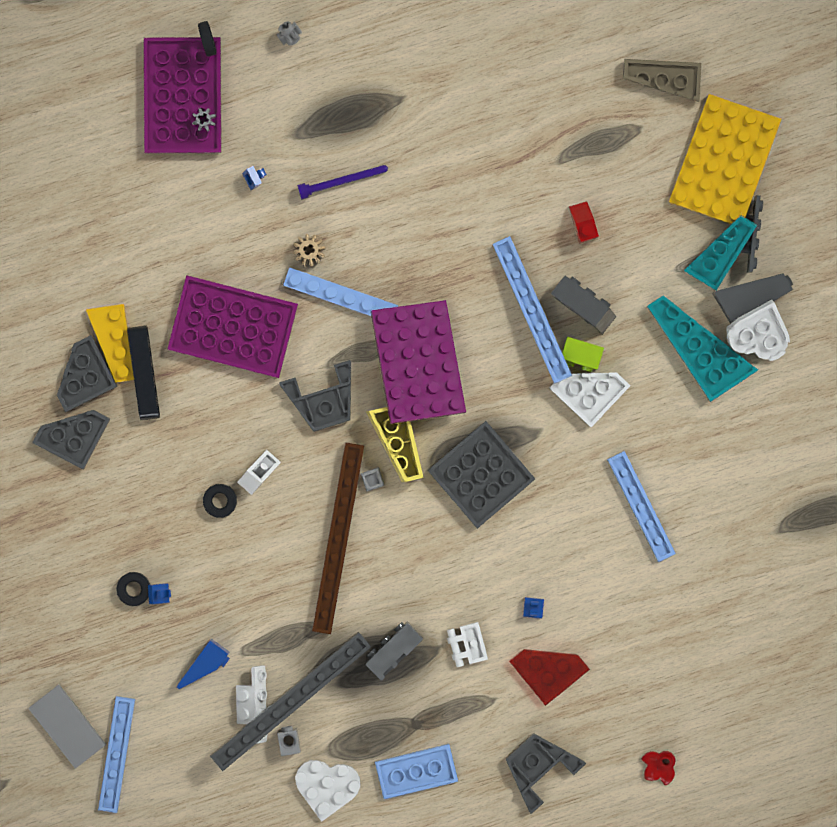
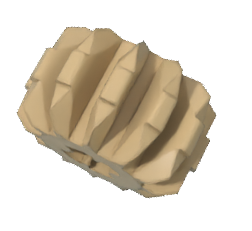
M305 234L306 241L299 237L298 239L302 244L294 243V246L299 248V250L293 251V254H301L296 260L300 261L304 258L303 266L309 260V264L312 267L314 259L319 264L320 260L317 257H325V254L319 251L325 250L326 247H318L323 241L320 239L315 243L316 235H313L312 239L309 240V235ZM312 245V249L315 250L314 253L306 255L305 247L309 248Z

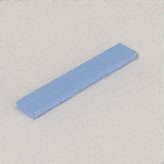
M625 451L607 459L657 561L660 562L676 554Z
M116 696L98 807L100 811L118 812L135 699Z

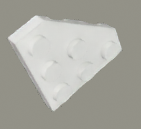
M617 372L572 374L567 379L556 384L553 383L549 389L586 424L592 427L631 385Z

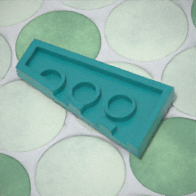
M740 215L684 271L717 291L757 227V224Z

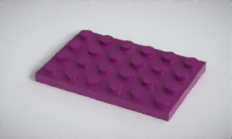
M201 37L144 38L145 154L222 153L221 37H213L216 47V54L213 56L206 55ZM199 108L204 112L209 108V115L215 114L216 116L212 119V122L216 125H210L209 132L206 128H202L199 131V124H192L196 121L193 114L200 113ZM207 115L204 118L200 117L202 124L204 122L208 123Z
M186 275L167 350L279 378L298 304Z
M446 300L371 310L390 424L466 413Z

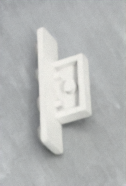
M265 665L251 668L252 685H236L237 724L250 723L266 709L267 674ZM267 735L256 744L266 742Z

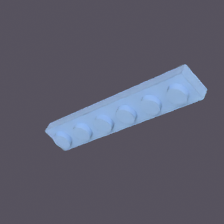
M290 267L283 285L371 316V310L398 307L396 304Z

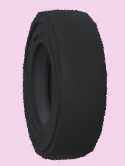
M208 21L198 23V29L204 51L207 56H213L216 54V47Z
M225 484L210 486L203 496L205 511L216 518L229 516L237 505L235 491ZM218 493L224 494L227 498V504L223 508H217L213 504V497Z
M129 572L118 581L116 587L117 596L125 605L139 606L149 598L148 585H150V582L142 573ZM130 582H137L141 586L139 595L133 597L127 593L126 587Z

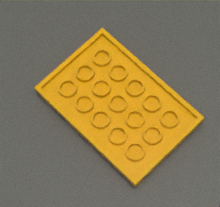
M709 94L669 203L728 224H732L740 215L746 218L782 119Z

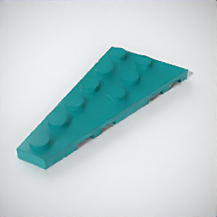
M664 295L647 305V308L710 402L758 371L756 367L683 312L682 309Z

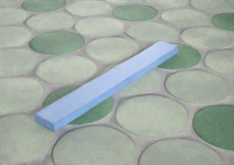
M509 236L494 243L493 247L554 384L571 377L570 369L511 237Z

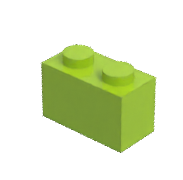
M566 337L562 353L568 366L574 367L575 364L582 366V370L593 372V369L598 370L604 347Z

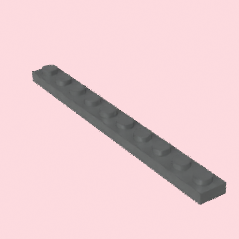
M357 632L218 748L210 757L224 771L370 649L371 646Z

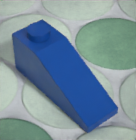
M211 639L176 688L181 689L212 673L220 666L224 668L230 659L227 656L230 652Z

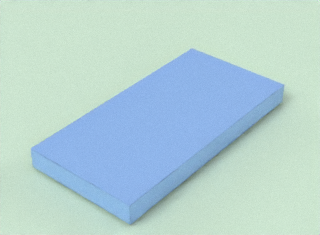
M449 744L375 761L384 799L458 782Z

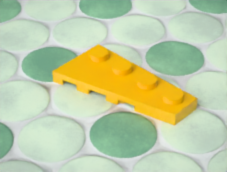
M120 304L86 309L115 383L134 380L125 305Z

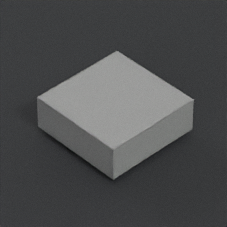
M379 467L361 473L366 491L385 486Z

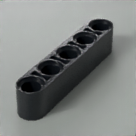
M147 325L127 328L139 417L141 421L160 418L148 327Z

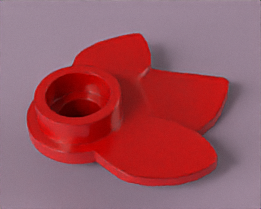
M650 751L643 755L641 759L647 764L644 771L645 780L655 781L660 778L664 785L670 784L675 776L673 767L676 758L674 754L669 751H662L660 753ZM668 759L669 763L665 764L662 760Z

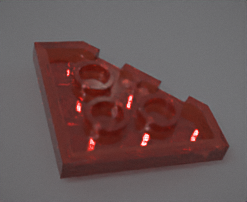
M523 649L509 660L545 706L590 670L578 654Z

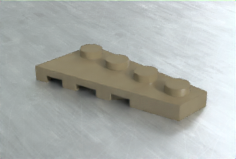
M624 59L623 79L699 102L701 63Z

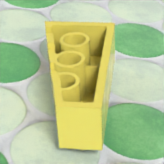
M387 407L367 411L366 413L401 482L424 478L411 421L390 424Z

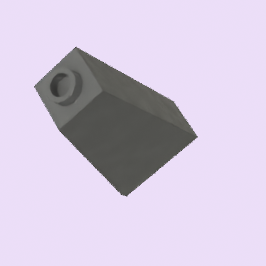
M782 273L717 290L712 294L731 324L737 318L770 300L775 301L792 291L793 288L791 286L793 282L788 275L785 276Z

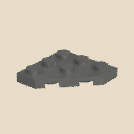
M92 335L73 344L72 352L57 393V397L65 412L118 387Z
M91 410L48 423L40 427L32 443L84 470L111 418Z

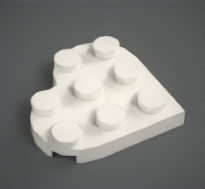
M773 300L742 315L726 328L728 343L734 351L745 354L755 352L759 358L770 361L783 356L786 353L785 349L788 346V342L790 343L788 331Z
M309 760L298 768L295 776L299 792L321 822L351 801L360 789V777L357 771L352 766L345 764H336L329 767L325 762Z

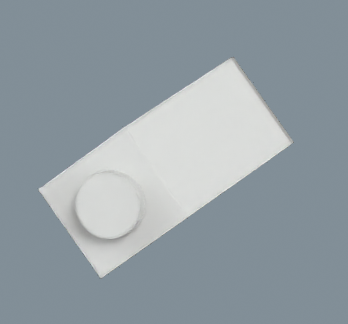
M266 450L237 483L252 495L281 462Z

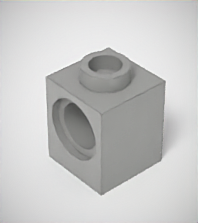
M292 726L282 727L281 731L277 733L281 756L300 753L301 747L297 728ZM287 735L292 736L294 743L287 745L284 742V737Z

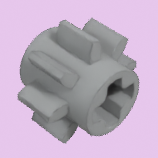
M287 21L279 26V33L276 35L283 45L286 43L294 45L300 40L299 34L302 31L295 22L291 24V22Z
M199 108L200 113L193 114L196 121L192 124H199V131L202 128H206L209 132V126L216 125L212 122V119L216 116L215 114L209 115V108L206 112ZM207 115L208 123L204 122L202 124L200 117L204 118Z

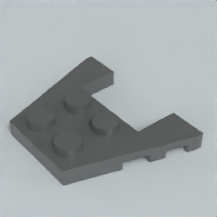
M351 360L334 365L339 385L301 396L296 377L279 382L281 388L313 432L350 421Z
M535 733L506 758L530 814L544 803L531 787L559 761L573 775L586 765L584 760Z

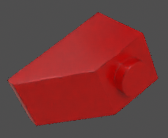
M588 202L569 206L579 243L598 238L599 234Z

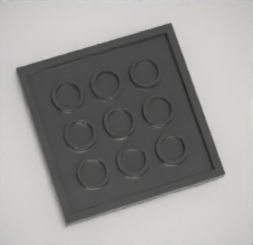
M487 421L482 423L428 469V472L477 529L535 480L534 476Z

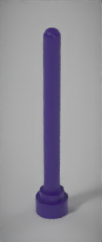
M382 165L310 186L309 184L305 185V183L299 184L297 186L301 200L309 198L313 192L385 173L388 171V167Z

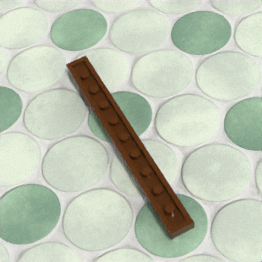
M345 442L313 632L330 635L332 632L364 445Z

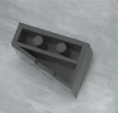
M564 276L551 294L603 335L617 317L609 308L611 304L603 298L598 300L594 297L596 293L588 287L583 289L579 286L581 282L573 276L571 278Z
M408 621L405 624L401 622L394 629L395 633L391 637L387 635L380 642L382 646L377 651L374 648L366 655L368 659L365 665L380 681L423 640V637Z

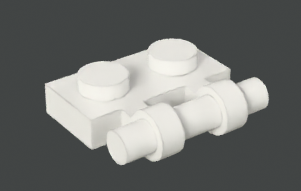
M478 622L460 626V635H456L454 628L447 630L448 644H451L452 659L455 660L456 667L464 666L462 658L468 657L469 664L488 660ZM463 640L466 651L460 652L458 642Z

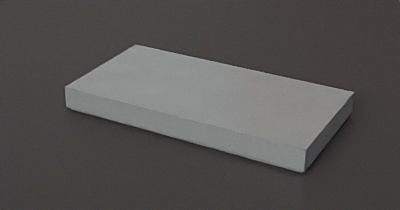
M60 684L28 708L75 769L106 745Z

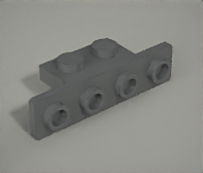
M761 195L754 197L753 215H746L748 220L757 224L754 232L740 252L748 254L747 273H752L753 269L757 267V258L754 256L755 250L759 248V239L756 237L757 231L761 229V219H758L759 212L763 210V200H760Z

